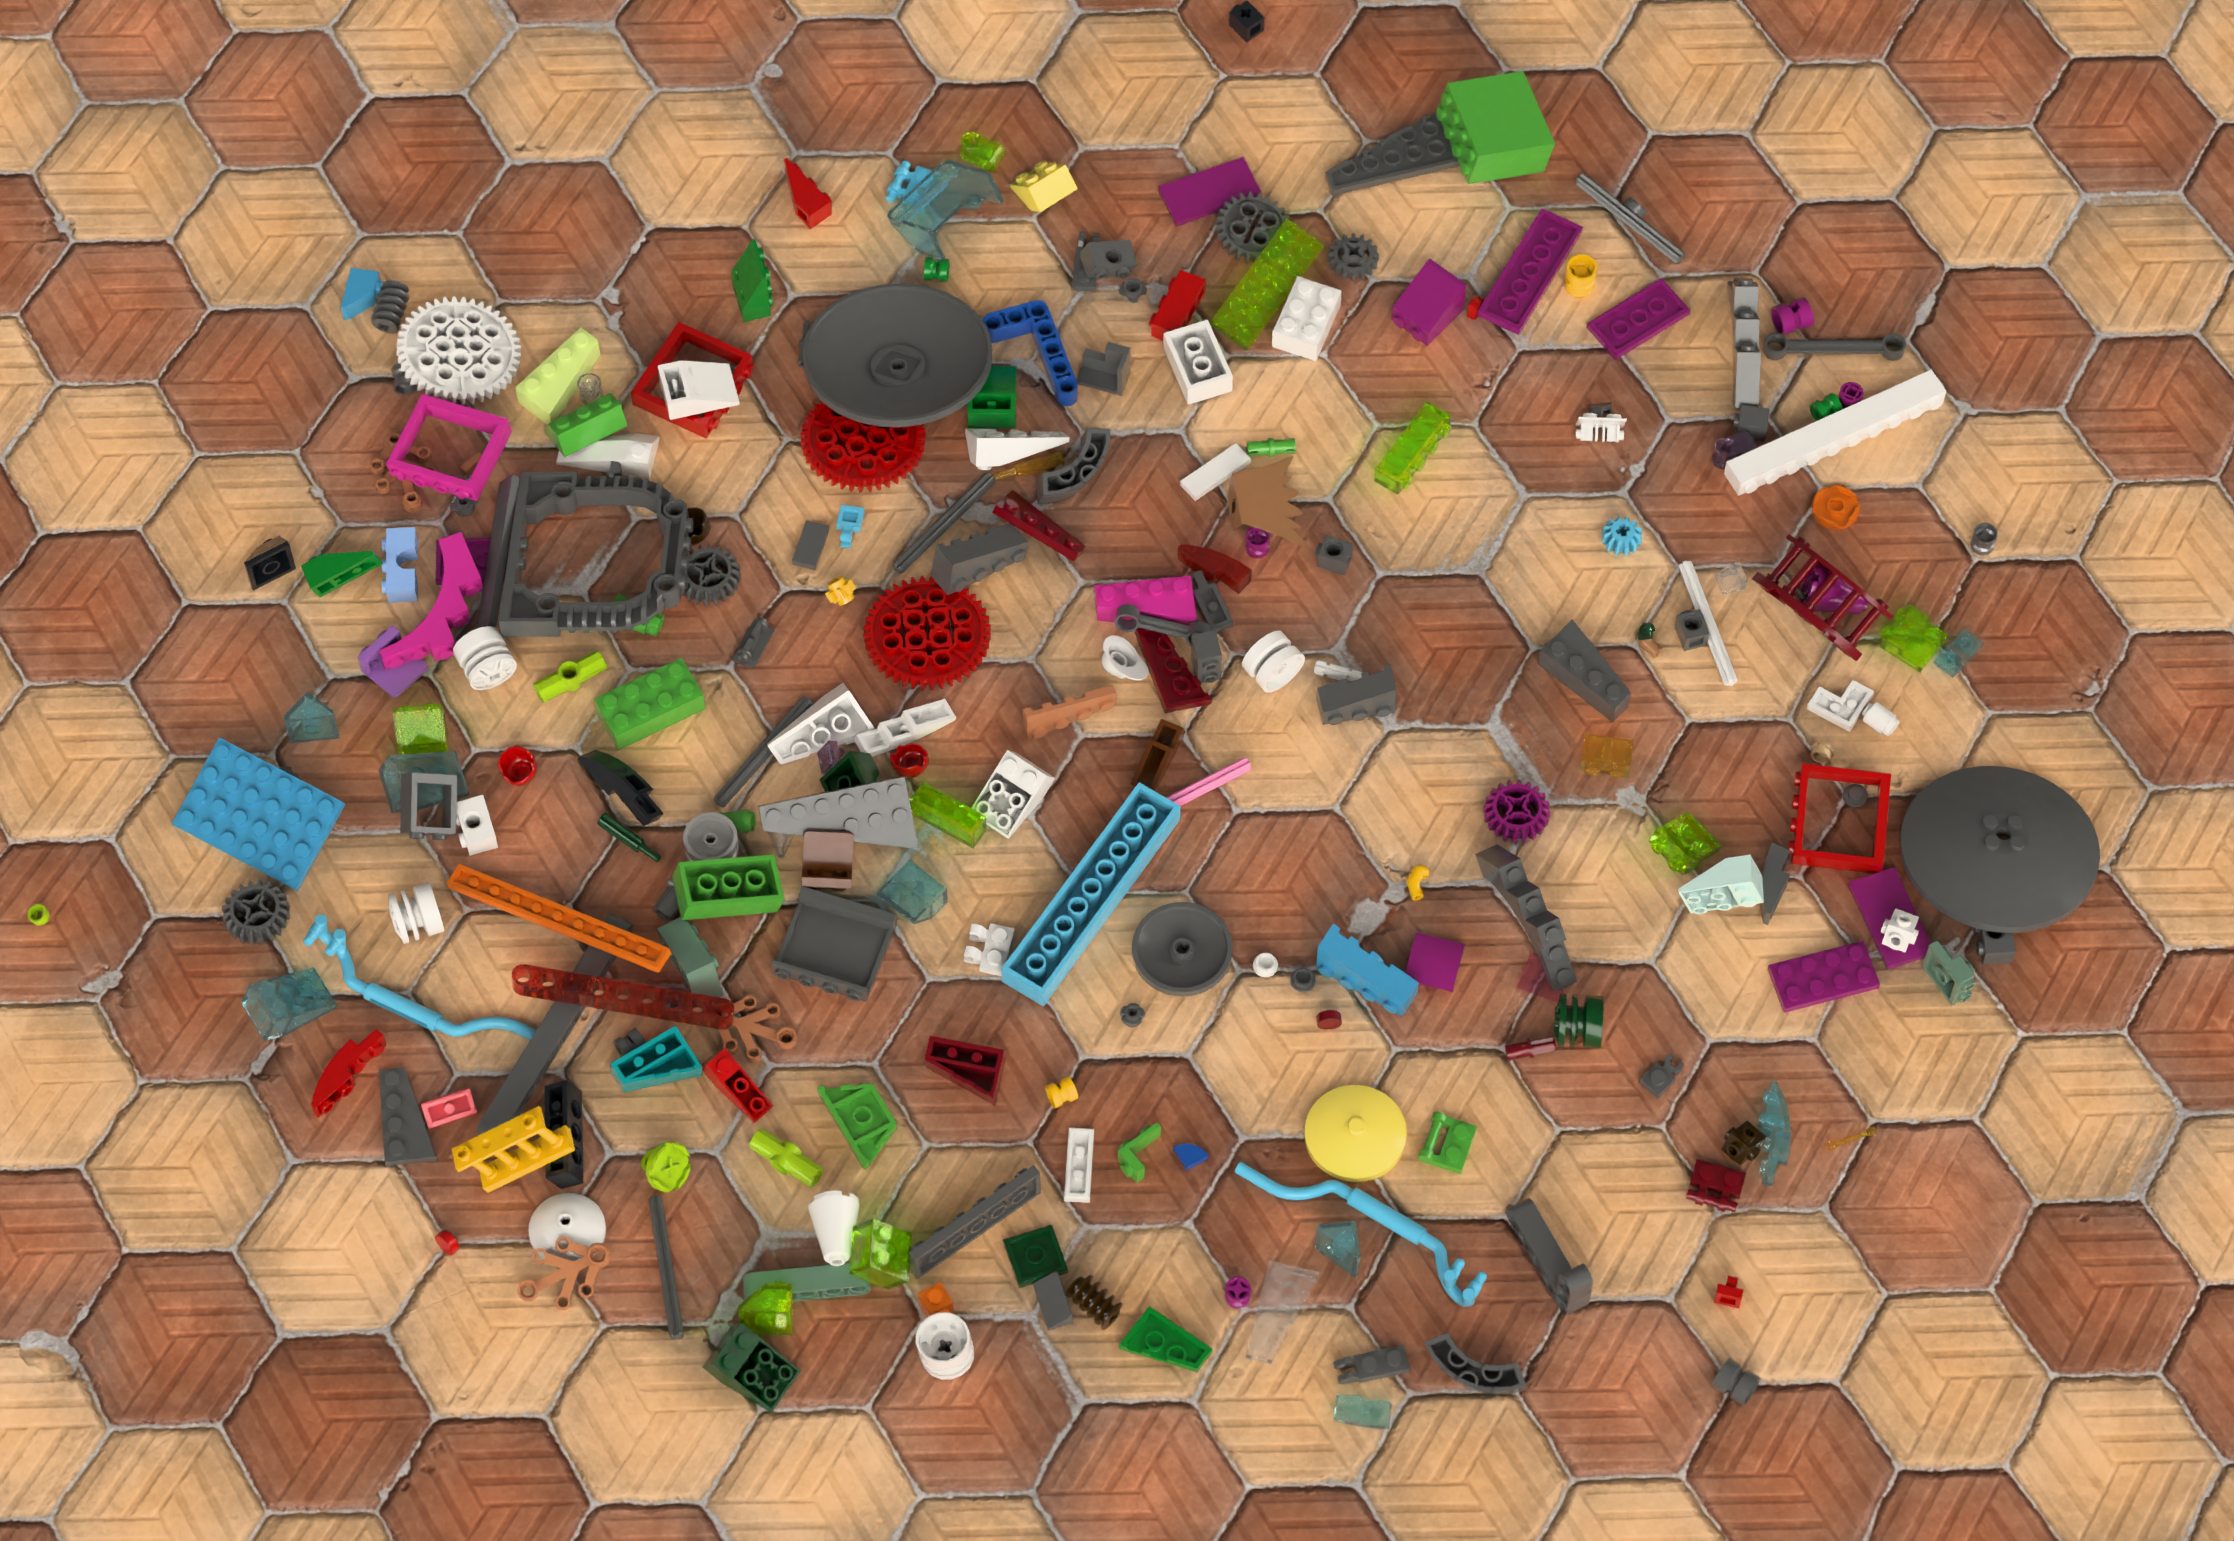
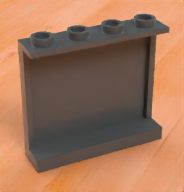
M802 886L798 894V906L777 959L771 962L772 973L782 980H795L806 987L815 986L822 988L829 994L838 993L845 995L853 1001L862 1000L867 1002L897 926L896 914Z

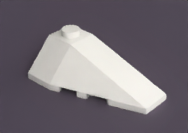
M965 428L970 462L980 470H991L992 466H1001L1068 443L1070 438L1064 432L1032 431L1031 435H1027L1026 432L1011 429L1008 434H1004L1003 432L996 431V428Z
M642 433L607 436L566 457L559 451L556 465L610 473L611 461L621 463L622 475L650 479L660 437Z
M842 683L821 697L767 743V746L781 765L808 757L812 753L822 750L828 751L832 747L842 744L854 743L856 734L874 730L875 728L848 688Z

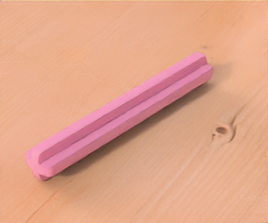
M1241 758L1166 798L1181 806L1250 771L1251 764L1247 758Z

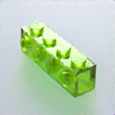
M1426 402L1375 468L1374 481L1397 495L1400 494L1403 488L1407 489L1413 480L1415 472H1420L1423 469L1428 455H1433L1437 450L1440 439L1442 437L1446 438L1452 428L1450 425L1451 415Z

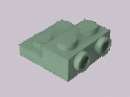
M1938 941L1930 944L1922 966L1951 1006L1957 1002L1963 1003L1970 999L1973 995L1970 990L1976 985V982L1973 980L1975 974L1972 965L1968 961L1965 962L1961 955L1951 959L1948 949L1942 947Z

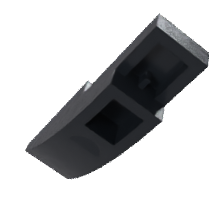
M598 750L591 751L578 758L606 794L616 793L643 826L655 822L662 817L664 813L649 797L653 788L627 764L616 757Z

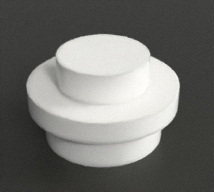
M1261 953L1254 959L1253 969L1261 977H1270L1277 972L1278 961L1270 953Z

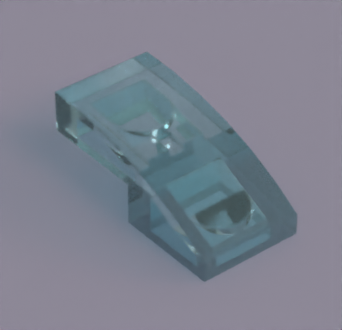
M1337 1395L1334 1420L1360 1427L1389 1429L1392 1404L1390 1401L1364 1400L1363 1396Z

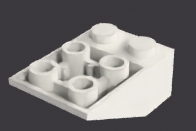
M681 360L658 365L660 384L670 420L740 405L730 365L727 363Z
M1007 750L968 813L1009 839L1040 803L1055 778L1018 753Z

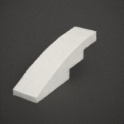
M946 699L904 710L901 717L880 722L877 729L856 734L854 741L860 752L870 753L874 757L894 750L899 745L903 746L955 721L956 716Z

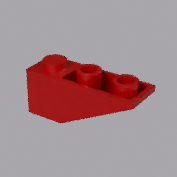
M785 158V174L795 214L806 226L812 229L832 215V200L826 192L822 193L817 188L812 178H807L802 173L801 168L796 163L793 164L788 158Z
M726 1048L717 1050L701 1064L702 1071L714 1086L753 1123L758 1121L773 1107Z

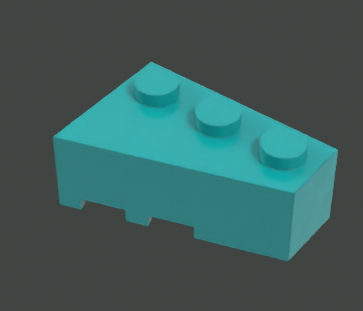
M674 1026L610 1063V1073L622 1092L626 1093L702 1076V1066L678 1028Z

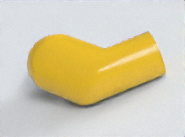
M1422 864L1414 866L1406 879L1411 898L1414 901L1424 897L1420 882L1430 874L1429 868Z

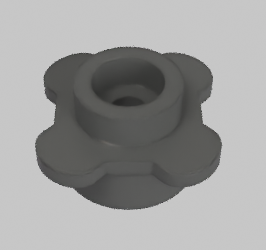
M1135 278L1126 280L1124 286L1119 288V294L1126 296L1131 303L1138 302V298L1147 293L1146 286H1142L1141 281Z
M456 496L455 501L450 504V509L460 516H469L473 513L474 505L478 503V500L460 499Z

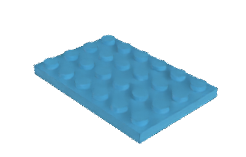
M219 737L171 824L298 891L346 804Z

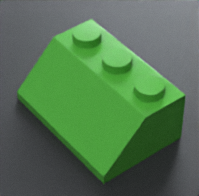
M609 393L565 416L557 418L555 421L547 424L544 431L563 456L566 457L628 425L621 404L612 393Z

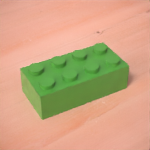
M682 657L594 698L596 713L617 750L625 748L706 709L704 695Z
M774 854L678 862L672 875L682 920L775 913L779 911L784 900Z

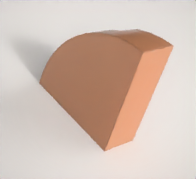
M478 452L464 463L461 468L468 475H472L482 454Z

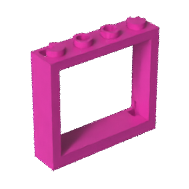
M422 394L386 464L391 476L397 477L399 481L407 480L419 487L427 486L443 494L450 493L460 499L467 498L477 501L512 433V429L506 418ZM427 415L492 434L469 481L403 462Z

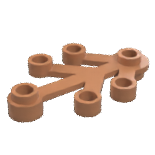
M392 431L384 437L383 444L385 449L378 458L370 461L372 473L378 475L384 472L385 464L396 445L392 441L398 440L402 432ZM412 445L408 452L416 456L423 463L431 459V451L427 446L417 447ZM421 453H428L426 456H420ZM405 458L404 461H403V462H406V463H409V464H413V465H416V466H419V467H423V466H421V465H419V464H417V463H415V462H413V461H411V460H408V459H406V458ZM377 464L381 465L379 468H374ZM430 465L423 467L429 470L436 471L435 467ZM389 470L384 477L377 479L375 482L376 490L380 494L388 493L391 488L390 485L396 478L391 476ZM403 480L402 485L405 495L402 502L404 509L410 513L418 512L423 505L421 496L414 491L412 482ZM381 484H386V487L381 488L379 486Z
M746 995L742 1000L726 1007L718 1003L711 1004L704 1012V1020L708 1026L717 1028L723 1041V1049L726 1048L731 1055L737 1053L738 1042L731 1037L727 1025L737 1029L747 1050V1059L751 1063L759 1062L762 1058L761 1049L756 1046L750 1033L776 1041L780 1048L786 1050L793 1048L797 1043L796 1032L790 1027H783L777 1031L756 1024L767 1018L770 1020L778 1019L781 1011L777 1003H769L766 1008L756 1012L753 1011L757 1008V999L753 995ZM748 1001L754 1002L752 1006L745 1005ZM776 1009L777 1012L775 1014H770L769 1010ZM742 1010L753 1012L741 1018L732 1016ZM716 1014L721 1016L719 1019H713L712 1017ZM785 1038H790L791 1042L784 1043L783 1040ZM728 1044L735 1045L733 1049H728L726 1046ZM751 1052L759 1053L756 1057L750 1056Z
M567 1237L558 1238L555 1245L559 1252L566 1253L570 1251L583 1256V1258L575 1262L549 1254L542 1248L534 1250L532 1258L536 1264L542 1265L545 1263L561 1269L535 1282L532 1280L522 1281L517 1288L519 1297L524 1301H532L538 1296L539 1291L565 1279L561 1293L555 1300L556 1307L561 1311H565L571 1306L570 1296L579 1271L589 1267L585 1282L579 1286L578 1291L582 1298H591L594 1295L593 1286L599 1269L607 1266L611 1260L610 1249L605 1244L593 1243L587 1247L572 1242ZM560 1241H567L568 1247L566 1249L559 1248L558 1244ZM598 1251L603 1253V1258L599 1261L593 1258L594 1253ZM538 1252H543L545 1258L542 1261H538L535 1259V1255ZM589 1286L591 1293L589 1295L582 1294L581 1290L583 1287ZM524 1288H533V1293L530 1296H526L523 1293ZM566 1298L568 1300L567 1306H559V1299Z

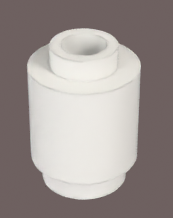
M1876 702L1874 705L1869 703L1862 712L1864 716L1863 722L1880 735L1885 734L1889 737L1900 723L1896 719V715L1879 702Z

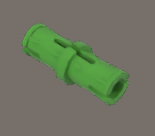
M1268 438V440L1247 441L1246 443L1248 445L1246 446L1248 456L1269 455V457H1274L1275 454L1296 453L1294 438L1283 440Z

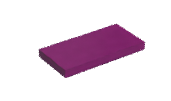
M1244 157L1158 186V192L1176 226L1219 212L1220 209H1223L1225 202L1230 203L1232 196L1238 200L1240 193L1245 198L1248 197L1249 192H1252L1255 198L1258 193L1262 195Z
M1660 278L1587 323V329L1608 353L1617 360L1688 316L1690 309L1666 282Z
M1895 867L1849 881L1848 887L1887 970L1925 958L1931 943L1920 919H1918L1915 930L1919 931L1915 944L1909 943L1906 952L1894 950L1882 944L1885 935L1880 933L1885 919H1891L1895 908L1918 916Z

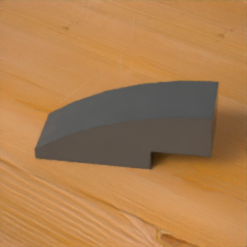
M1774 843L1770 846L1762 874L1764 903H1760L1763 924L1766 925L1769 924L1780 902L1790 874L1783 871L1788 862L1790 850Z

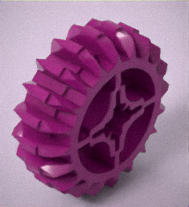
M1509 779L1506 786L1500 783L1497 789L1492 788L1490 796L1486 797L1483 812L1485 814L1484 821L1488 823L1489 831L1495 830V837L1503 835L1504 842L1511 838L1514 844L1517 842V839H1521L1525 844L1527 837L1534 841L1536 834L1541 835L1544 828L1548 825V818H1550L1549 801L1545 800V793H1539L1538 786L1530 788V782L1521 785L1520 779L1516 784H1513ZM1529 805H1532L1537 814L1535 817L1528 810ZM1499 806L1503 809V812L1505 813L1504 819L1499 815L1497 811V808Z

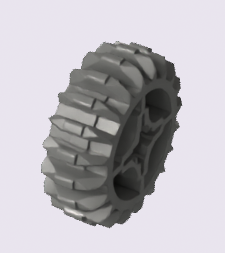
M711 544L708 545L707 549H703L699 545L698 551L691 548L689 551L690 555H688L689 568L684 570V574H686V589H682V595H686L688 601L694 599L696 605L702 601L706 607L709 602H713L717 606L720 599L726 603L727 595L733 597L734 590L738 589L741 574L739 573L740 566L736 562L735 556H730L728 549L722 552L720 545L716 549H712ZM719 565L724 568L727 574L722 573V570L717 569V566ZM689 577H693L698 581L699 586L694 584Z
M249 880L247 887L240 884L239 891L231 890L232 897H226V905L222 908L224 914L222 919L226 924V930L231 932L234 939L239 938L243 944L249 939V943L253 946L256 940H259L260 944L263 945L266 938L273 942V934L281 936V928H287L286 920L290 919V905L287 902L286 895L281 893V889L278 886L273 888L270 881L264 886L261 880L258 881L257 885H253V882ZM268 901L276 906L274 913L268 909ZM238 912L242 913L245 917L244 924L237 920Z

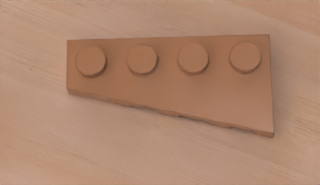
M1113 685L1084 692L1079 699L1069 696L1063 698L1060 704L1052 705L1051 702L1041 704V709L1032 711L1031 707L1023 709V733L1027 740L1041 738L1047 732L1063 729L1069 723L1085 720L1099 711H1107L1116 705V691Z

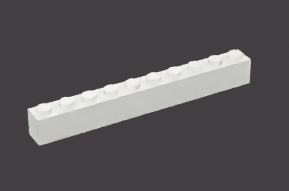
M1931 369L1727 461L1724 475L1738 496L1744 493H1752L1759 486L1766 483L1772 484L1779 477L1786 474H1794L1799 468L1806 465H1814L1821 458L1828 455L1834 456L1841 449L1848 446H1856L1861 440L1868 437H1876L1883 430L1896 428L1903 421L1910 418L1916 419L1923 412L1939 408L1944 402L1946 390Z

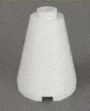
M826 1191L815 1195L812 1203L808 1202V1211L824 1260L833 1266L843 1265L850 1259L860 1208L858 1197L852 1193H849V1197L843 1196L842 1191Z

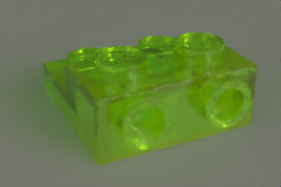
M1909 604L1906 609L1901 607L1893 618L1895 622L1892 626L1887 624L1880 634V637H1882L1880 648L1921 673L1945 643L1948 634L1929 623V616Z
M1689 812L1657 828L1649 841L1652 850L1656 854H1661L1668 861L1670 869L1678 871L1682 876L1698 868L1703 860L1719 852L1722 846Z

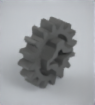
M1352 233L1351 238L1344 234L1342 241L1336 238L1335 245H1330L1328 261H1330V269H1335L1336 276L1341 273L1343 274V280L1348 276L1351 277L1352 281H1355L1358 276L1361 280H1364L1365 274L1371 276L1372 270L1377 269L1379 253H1377V245L1372 246V239L1365 241L1363 234L1359 238H1356L1355 233Z

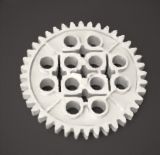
M453 296L452 302H449L446 297H443V303L434 299L433 306L426 302L425 309L419 306L417 312L412 311L411 317H406L405 324L401 325L396 345L398 363L401 364L400 370L405 371V378H411V385L418 383V391L425 388V395L433 393L435 398L441 396L442 400L445 401L449 398L452 403L460 400L462 405H465L468 399L471 404H474L475 398L481 403L484 401V396L492 399L493 393L499 395L500 389L506 390L507 383H512V379L516 377L517 370L519 369L521 358L520 339L516 337L517 331L511 330L512 323H506V316L499 318V310L492 313L491 305L483 308L484 302L482 301L475 305L473 298L469 303H466L465 297H462L461 301L458 302L455 296Z

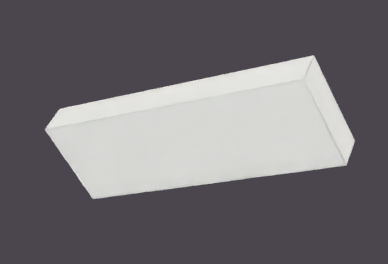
M1235 443L1182 479L1180 486L1196 501L1229 479L1232 473H1237L1251 463V458Z
M1069 1128L1064 1191L1065 1202L1090 1203L1094 1129Z

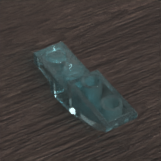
M1775 1081L1771 1082L1770 1090H1764L1762 1104L1766 1105L1765 1112H1760L1757 1126L1762 1127L1761 1132L1766 1136L1763 1152H1768L1767 1160H1761L1759 1174L1764 1175L1762 1185L1772 1186L1777 1164L1787 1165L1791 1145L1789 1112L1783 1093Z

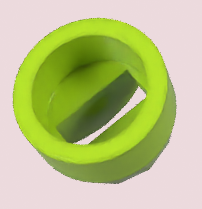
M42 904L33 905L27 913L28 919L37 926L45 925L50 918L49 911Z

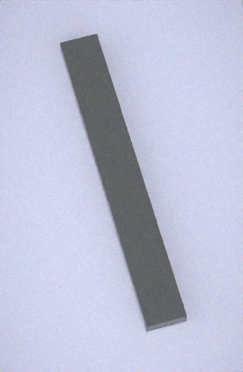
M513 474L499 483L477 628L485 626L496 627L519 485V477Z

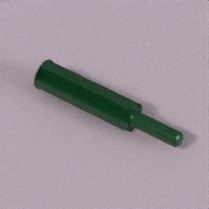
M604 813L599 818L597 825L635 852L640 850L655 862L661 860L660 855L644 845V839L609 814Z

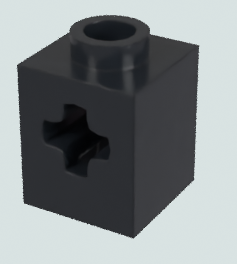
M1246 0L1242 4L1234 6L1229 12V26L1247 43L1264 31V16Z

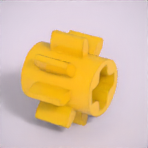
M839 576L827 584L829 591L825 595L830 603L833 602L835 604L837 602L839 606H842L855 597L853 591L857 588L851 579L848 580L846 578L844 580L843 576Z

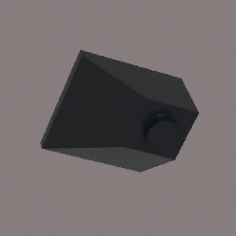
M280 535L274 539L266 540L244 562L252 590L296 569L290 545Z

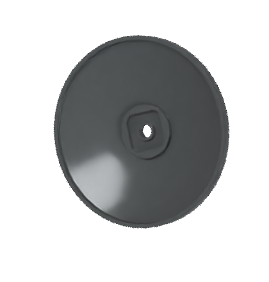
M885 284L865 288L846 295L832 303L815 319L806 334L803 344V368L807 382L815 395L826 406L842 416L868 425L908 427L944 418L970 402L984 386L989 376L992 365V343L983 320L969 305L959 298L944 291L922 285ZM898 366H902V367H903L902 369H899V370L893 369V368H896V367H898Z
M2001 766L1965 768L1934 780L1911 802L1905 813L1899 838L1900 855L1905 872L1920 895L1934 908L1953 920L1970 927L1991 932H2028L2048 927L2063 920L2073 913L2090 894L2100 863V847L2096 831L2088 815L2074 798L2054 783L2023 770ZM2005 834L2009 839L2001 840L1996 835Z

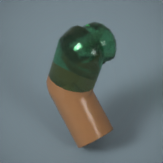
M1643 623L1638 629V644L1655 658L1662 651V648L1653 642L1655 626L1652 623Z

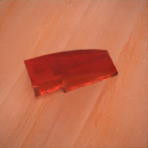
M1186 544L1178 546V560L1194 572L1202 570L1207 582L1212 580L1213 583L1217 584L1219 581H1222L1238 594L1251 582L1252 569L1238 560L1208 548Z

